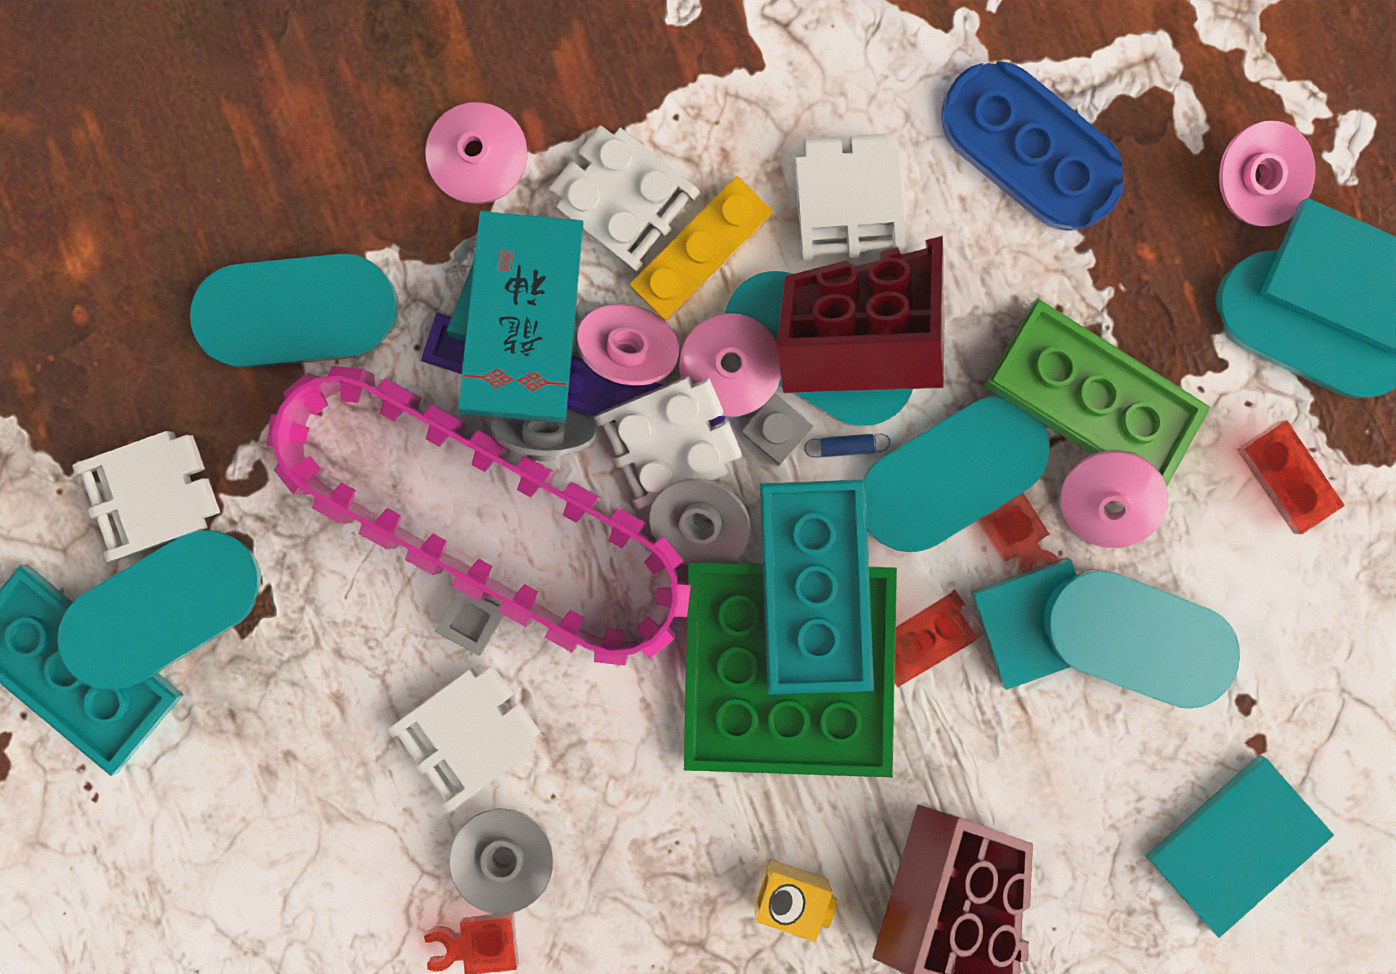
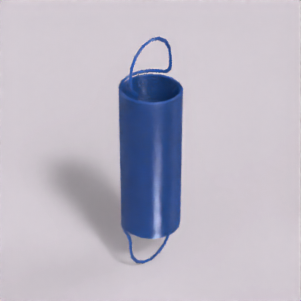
M873 434L820 438L821 456L809 455L806 452L807 443L805 444V453L815 458L870 454L882 451L876 450V435L873 436ZM885 435V436L889 439V445H888V447H889V446H890V438H889L887 435Z

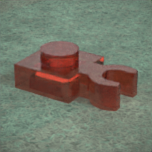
M1024 492L977 520L1002 561L1007 562L1017 555L1020 560L1018 564L1019 574L1031 571L1033 564L1037 560L1042 559L1046 564L1059 561L1056 555L1050 551L1042 550L1038 542L1050 534Z
M514 912L509 914L463 917L460 921V933H455L446 926H436L429 929L424 936L426 943L438 941L444 944L447 953L443 956L430 957L427 962V969L430 971L439 972L446 970L454 961L463 960L465 974L517 970L519 965Z

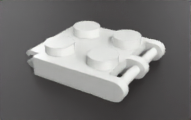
M599 125L578 152V156L589 164V167L584 171L571 161L549 189L552 194L561 200L556 208L567 219L583 220V231L637 273L643 265L640 259L660 235L665 237L672 229L669 223L689 199L694 201L700 192L694 185L621 127L613 135L603 126ZM678 190L680 192L679 196L661 218L657 216L675 191ZM648 225L652 227L651 231L631 254L628 251Z
M887 133L851 136V139H849L850 153L843 154L841 137L805 139L804 156L796 157L795 159L802 261H813V255L847 253L848 258H857L860 252L883 251L896 247L899 248L901 254L906 253L899 150L888 149ZM892 236L891 240L859 242V239L861 238L879 239L882 237ZM833 240H846V243L813 245V242L827 243Z
M688 375L593 416L597 426L603 425L616 453V456L612 458L616 468L622 467L635 495L631 499L635 509H641L653 504L659 492L675 481L687 478H700L711 481L729 473L727 463L741 457L742 452L729 422L725 421L712 427L709 423V420L721 416L724 412L710 379L692 384ZM614 420H615V422H616V424H617V426H618L619 435H618L617 430H616V428H615V426H614V424H613V421H614ZM622 441L625 442L628 448L627 451L625 450ZM633 462H634V464H635V466H636V468H637V470H638V473H639V475H640V481H639V479H638V477H637V475H636V472H635V470H634V468H633V466H632V464H631V463H633Z
M165 431L72 465L75 475L82 476L92 504V507L88 509L90 518L97 519L108 550L103 553L106 563L114 562L174 541L183 535L207 529L205 518L220 513L209 479L204 478L191 482L189 475L205 469L193 435L176 438L174 432ZM94 471L98 473L107 502H102L92 473ZM112 514L123 544L120 547L117 545L107 515Z
M493 666L480 675H477L473 668L469 669L387 729L392 738L395 736L400 738L416 760L418 765L414 768L421 776L425 773L443 797L445 802L442 804V807L447 813L456 809L532 752L528 742L540 734V730L520 703L506 713L501 708L500 704L509 699L513 693ZM410 726L431 754L429 757L425 756L406 728ZM436 764L439 765L458 793L454 795L435 770L434 766Z

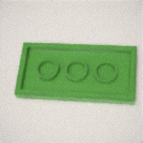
M1038 298L1030 304L983 385L1092 455L1103 451L1120 450L1145 458L1160 472L1165 481L1166 488L1210 409V406Z

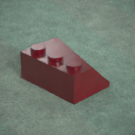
M943 236L925 240V249L901 254L898 247L879 252L880 260L854 266L845 260L785 276L776 344L784 393L944 388L945 306Z
M917 804L872 959L904 974H1020V963L1028 961L1029 941L1022 939V917L1031 903L1033 843Z

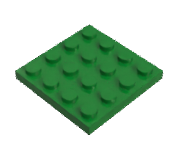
M688 562V583L691 584L687 611L683 771L893 778L897 568L869 566L874 691L768 694L763 564Z

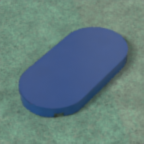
M997 61L996 64L980 63L967 68L952 83L944 98L941 112L942 127L948 142L959 155L1038 220L1060 230H1080L1099 222L1114 209L1121 198L1124 187L1121 169L1123 163L1116 146L1030 73L1010 62Z

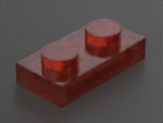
M1288 420L1276 422L1237 449L1293 534H1304L1345 506Z
M955 589L896 626L895 685L897 688L977 641L985 634Z

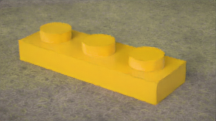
M736 176L629 284L630 288L665 322H668L772 217L774 211L748 185Z

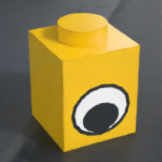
M770 859L754 905L755 919L760 924L816 942L821 927L828 929L833 921L837 898L832 897L833 891L827 878Z

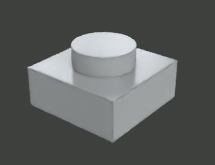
M774 393L741 433L775 463L781 465L811 430L813 425Z
M457 590L435 632L476 655L482 656L505 615L498 612L500 605L486 598L478 601Z

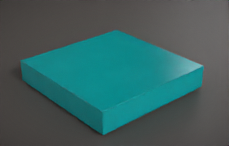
M1067 557L970 591L1001 686L1005 690L1070 668V666L1058 659L1052 650L1053 647L1050 644L1049 637L1046 636L1043 624L1045 607L1053 590L1065 579H1071L1076 575L1073 562Z

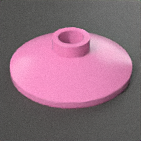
M471 102L450 109L436 121L426 143L427 167L435 183L453 199L468 204L491 203L507 195L521 180L527 164V144L520 126L506 111L488 103ZM471 141H479L483 144L482 151L477 156L471 157L465 154V147Z
M1280 121L1259 122L1240 131L1227 146L1219 170V185L1225 204L1238 219L1254 226H1274L1291 219L1299 202L1309 198L1315 181V159L1308 141L1296 128ZM1257 167L1259 168L1261 174L1258 182L1255 178V172Z
M626 304L606 305L586 315L578 328L577 348L584 362L597 374L617 383L646 385L657 382L670 374L679 357V342L672 328L661 317L641 307Z
M729 313L713 316L697 325L685 340L679 359L680 377L683 378L689 375L692 384L710 379L724 411L721 416L735 417L746 415L763 406L777 389L781 378L776 348L777 341L764 325L748 316ZM727 354L737 355L741 360L740 369L733 373L726 372L721 366L722 358Z
M1103 451L1084 458L1068 473L1061 490V510L1068 526L1083 540L1107 548L1131 546L1149 537L1162 523L1168 507V492L1160 472L1145 458L1127 451ZM1111 501H1119L1124 505L1123 510L1116 513L1108 512L1104 507Z

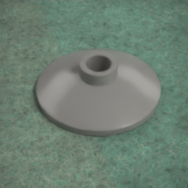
M567 408L566 423L494 417L491 421V435L500 445L510 450L527 454L532 460L546 462L556 459L557 456L576 453L590 446L595 440L596 427L593 421L586 415Z
M687 478L675 481L659 492L650 509L649 525L654 540L657 542L663 536H666L684 559L681 565L688 567V562L734 563L744 553L750 540L751 522L745 506L729 489L710 480ZM698 513L704 514L710 519H703Z
M491 809L471 818L455 836L449 854L450 875L459 894L475 908L493 914L517 912L534 903L546 889L553 871V850L546 832L533 818L513 809ZM500 848L508 849L513 855V861L507 865L500 864L495 858V851Z

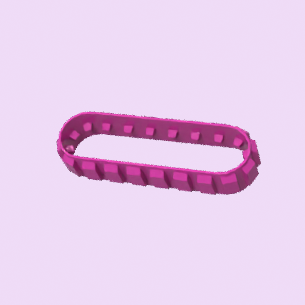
M331 366L327 377L306 373L283 392L286 400L280 406L278 414H270L267 446L274 447V455L278 461L277 466L274 468L275 473L293 495L310 494L315 497L312 506L314 510L339 524L352 523L354 520L362 523L359 535L386 550L395 549L399 545L407 548L406 561L431 575L441 574L443 570L455 575L451 585L478 601L486 599L488 595L502 601L498 610L499 613L524 627L530 625L533 620L538 621L549 628L544 638L571 653L574 652L578 645L594 651V662L626 666L629 654H635L642 650L650 659L675 639V634L669 626L673 616L687 617L691 583L678 581V574L675 568L684 559L666 536H663L655 543L647 536L641 534L646 524L645 521L620 507L615 509L612 516L596 509L601 499L600 496L571 481L565 490L558 488L552 484L556 475L555 471L527 456H523L518 464L513 463L507 459L510 449L500 445L492 436L477 430L471 439L463 435L467 422L432 404L423 413L418 410L422 397L388 379H384L375 387L374 374L364 369ZM362 390H367L383 399L380 414L395 422L405 411L429 425L425 439L440 447L450 436L475 450L471 465L486 472L494 462H497L520 475L521 478L517 490L531 498L542 487L567 501L563 516L577 523L587 512L612 526L608 541L618 547L623 548L630 538L639 541L653 552L644 561L649 570L655 574L666 568L671 577L672 587L657 588L656 595L657 605L670 608L668 616L660 625L649 616L636 626L642 638L636 641L623 642V630L611 628L606 629L604 639L594 636L581 628L584 619L582 615L570 609L562 618L535 603L538 591L524 584L518 592H515L490 578L492 565L478 559L471 567L445 553L447 540L432 533L424 541L400 528L399 523L402 515L386 508L379 516L353 501L356 490L343 482L335 490L330 489L316 477V474L321 469L311 456L308 458L304 456L303 443H308L309 427H306L309 415L312 412L315 415L328 406L325 398L339 391L341 401L358 403Z

